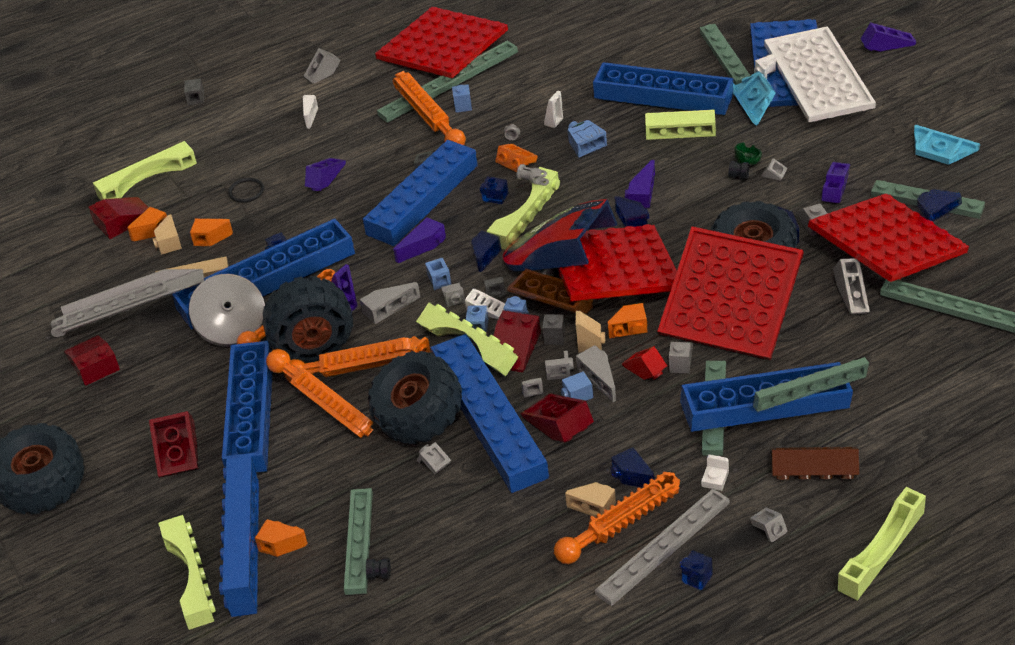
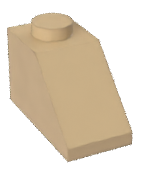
M170 214L154 230L156 238H153L155 248L160 249L161 255L182 249L172 215Z
M576 311L578 353L584 352L594 345L602 350V344H605V332H601V324L581 311Z
M597 482L567 490L565 493L568 508L596 517L597 513L602 515L605 509L610 510V506L616 504L615 489Z

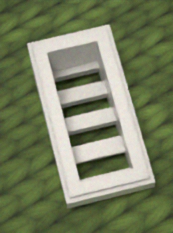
M557 91L549 99L544 125L555 128L563 120L561 91Z
M315 95L303 96V114L308 129L311 128L318 110Z
M472 289L465 299L466 310L468 306L487 305L488 317L499 319L505 303L476 289Z

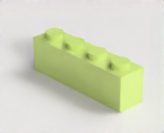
M715 110L645 113L646 140L716 136Z

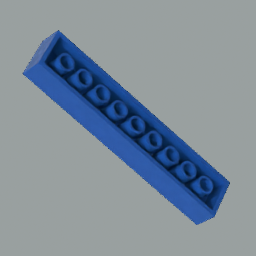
M332 219L204 278V281L215 275L234 274L252 282L262 296H265L279 289L280 285L286 281L289 283L294 281V278L301 276L303 278L355 254L352 237L336 219ZM199 285L172 294L177 311L190 329H193L189 317V303L193 292Z
M467 334L430 347L431 353L436 357H441L458 377L462 388L460 409L510 492L514 493L549 479L548 464L545 457Z

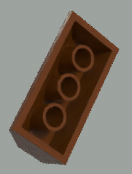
M525 269L507 287V291L515 296L576 315V311L587 314L593 308V299L570 301L562 279Z
M857 447L771 448L772 475L777 476V479L780 480L790 479V475H798V479H811V475H820V479H833V475H841V479H854V475H859V449Z

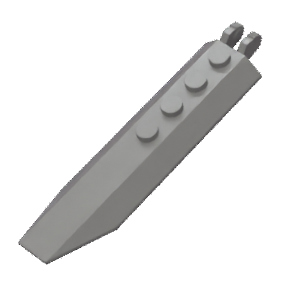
M163 269L61 306L63 316L52 320L51 334L54 337L64 336L66 332L199 285L204 281L203 269Z

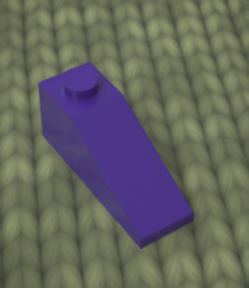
M871 22L861 37L864 47L870 51H886L914 46L917 43L911 33Z
M328 158L306 166L305 186L311 187L313 191H321L323 188L328 187L344 167L346 161Z
M651 160L630 181L629 189L625 190V200H628L629 208H650L655 180V160Z
M425 218L393 248L395 261L401 263L435 249L446 238L444 224L430 218Z
M346 264L333 275L331 282L344 292L351 311H353L358 306L350 268Z

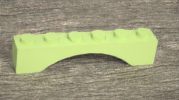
M183 141L95 181L93 185L100 200L122 198L133 185L147 177L163 172L182 171L197 164L193 150Z
M539 167V169L547 172L546 177L543 178L548 179L549 184L543 186L532 183V191L528 200L515 212L494 221L487 230L489 245L506 250L524 232L527 225L533 221L535 215L541 211L543 205L551 198L555 190L559 188L558 172Z
M427 304L416 321L418 324L438 337L450 334H467L478 345L482 359L488 366L504 376L508 374L518 359V356L513 352V347L507 343L501 345L498 338L493 335L486 336L487 333L479 327L476 329L472 328L473 324L465 319L460 321V317L453 312L446 313V309L441 305Z
M905 487L895 500L888 517L872 542L859 555L851 558L839 572L838 591L858 601L924 514L925 495Z
M183 515L159 522L167 551L183 560L189 569L188 583L180 599L188 629L214 622L212 613L216 612L213 600H208V596H211L208 583L203 584V581L207 579L203 567L199 568L198 566L202 564L199 552H194L198 548L195 538H190V535L193 534L190 522L186 523Z

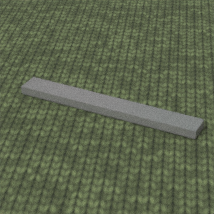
M714 488L597 587L595 595L610 606L614 605L729 505V498Z

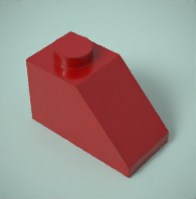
M655 346L634 353L622 363L626 369L644 380L651 377L652 379L658 378L663 374L662 370L667 367Z

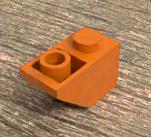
M149 207L127 227L131 241L156 237L154 230L167 217L166 212Z
M195 219L190 234L194 246H212L231 236L233 230L230 219Z
M643 303L623 306L608 321L609 338L648 333Z
M268 519L255 537L259 552L276 557L307 545L303 529Z

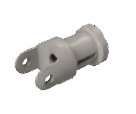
M520 164L518 167L517 179H526L531 183L543 186L549 184V180L543 178L547 175L546 171L539 168L532 169L524 164Z

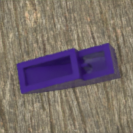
M832 162L826 174L822 201L841 202L850 164Z

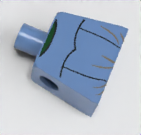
M586 120L579 124L573 121L569 124L568 141L578 157L607 146L606 131L591 121Z

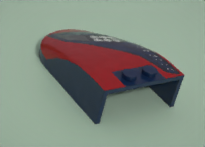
M608 199L580 203L534 227L506 248L503 253L505 265L512 271L587 265L589 261L581 244V237L589 229L617 226Z

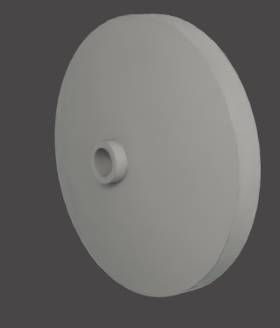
M220 274L206 279L195 289L189 303V317L194 330L204 340L217 346L231 347V345L237 344V338L242 332H255L262 326V313L265 303L258 288L246 278L234 274Z

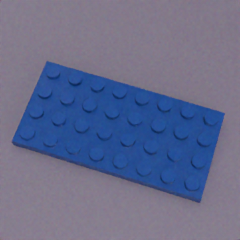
M816 20L750 23L754 68L755 60L770 55L764 46V40L817 29ZM776 66V71L767 74V81L776 92L768 107L798 105Z

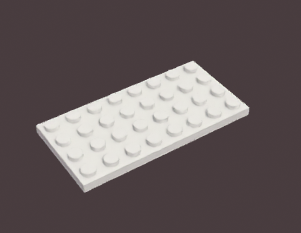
M828 26L764 40V46L770 55L773 54L776 57V66L808 122L875 108V100Z

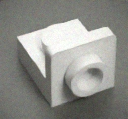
M771 54L755 60L754 73L760 71L767 79V74L776 71V57Z
M708 455L707 467L701 481L702 487L723 490L729 473L728 458Z

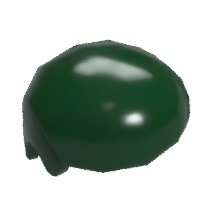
M741 142L734 147V154L738 163L749 162L751 166L757 164L762 158L761 150L755 148L754 145L746 147L745 143Z

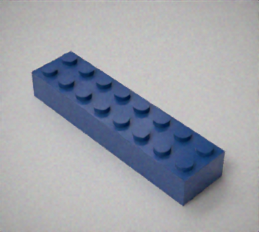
M603 62L593 81L594 98L690 111L715 110V114L725 115L733 97V78Z
M446 140L363 218L366 235L395 246L478 166L476 150L451 140Z
M268 341L231 345L222 451L224 468L229 458L252 456L256 472L267 471L273 374L266 365V357L272 351Z
M840 362L684 384L681 389L680 403L689 428L693 432L850 408L853 390L850 383H846L759 412L753 407L755 392L841 365Z
M252 456L227 459L226 467L223 468V475L226 483H223L225 499H222L225 515L221 516L224 531H221V541L224 544V548L220 549L221 560L223 561V565H220V575L223 578V582H219L220 595H224L225 609H229L231 617L257 614L258 547L255 537L259 532V480Z

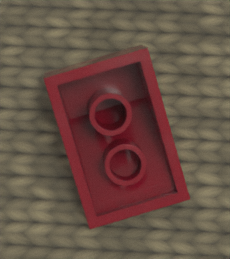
M139 197L103 199L88 208L93 223L109 239H112L127 231V227L149 207Z
M502 310L493 336L500 340L501 345L507 343L513 347V352L518 356L510 371L524 372L541 334L539 316Z
M99 335L64 351L85 386L120 370L113 350Z
M548 394L520 413L525 420L552 440L561 442L570 441L574 435L586 430L594 422L585 400L555 394Z
M186 411L149 420L158 477L161 478L198 469L197 437L192 415Z

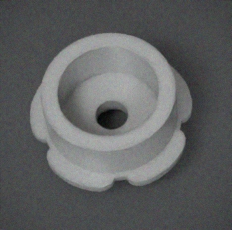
M514 124L504 128V135L508 140H515L520 135V129Z

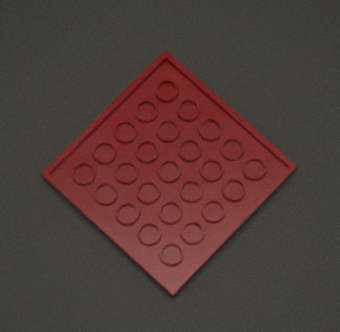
M431 7L396 37L391 39L375 55L376 59L453 78L508 30V25L486 18H478L472 15Z
M882 194L809 220L808 223L809 228L889 282L963 255L969 249V246L963 243L962 240L955 238L948 231L936 226L932 221L925 219L918 212L911 210L904 203L897 201L889 194Z
M649 224L636 227L626 226L625 228L592 229L586 231L580 241L589 263L587 265L558 268L570 301L669 292L677 273L655 226Z
M691 227L657 332L661 335L771 361L804 254L803 250Z

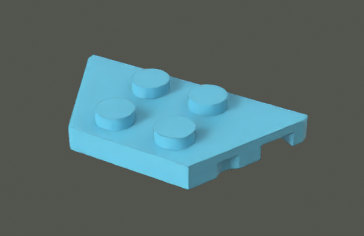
M760 71L752 74L750 77L743 78L742 83L737 85L733 83L734 95L751 121L757 126L776 92Z
M919 125L914 126L915 155L949 165L979 150L980 143Z

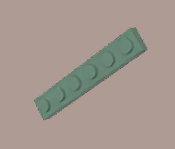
M716 24L700 27V34L728 76L733 78V83L737 85L742 83L743 78L750 77V74Z
M876 180L871 190V197L889 194L901 203L980 219L985 208L984 201Z
M864 357L830 369L815 372L808 376L799 377L786 383H780L767 389H761L755 392L753 407L759 412L864 378L867 375L869 362Z
M706 361L705 381L726 379V361ZM724 427L703 430L702 455L723 456Z
M372 488L351 490L344 579L345 595L367 593L366 559L369 558Z

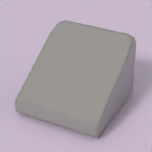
M772 159L761 176L781 181L787 167Z
M541 378L521 383L524 398L543 394Z

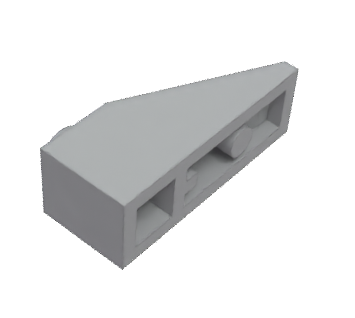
M855 258L840 259L833 270L838 290L849 313H869L870 310L860 262Z
M417 282L375 290L360 299L362 313L374 324H377L419 299V286Z
M594 345L576 356L577 370L580 373L584 371L590 382L607 398L615 402V385L608 356L603 350Z

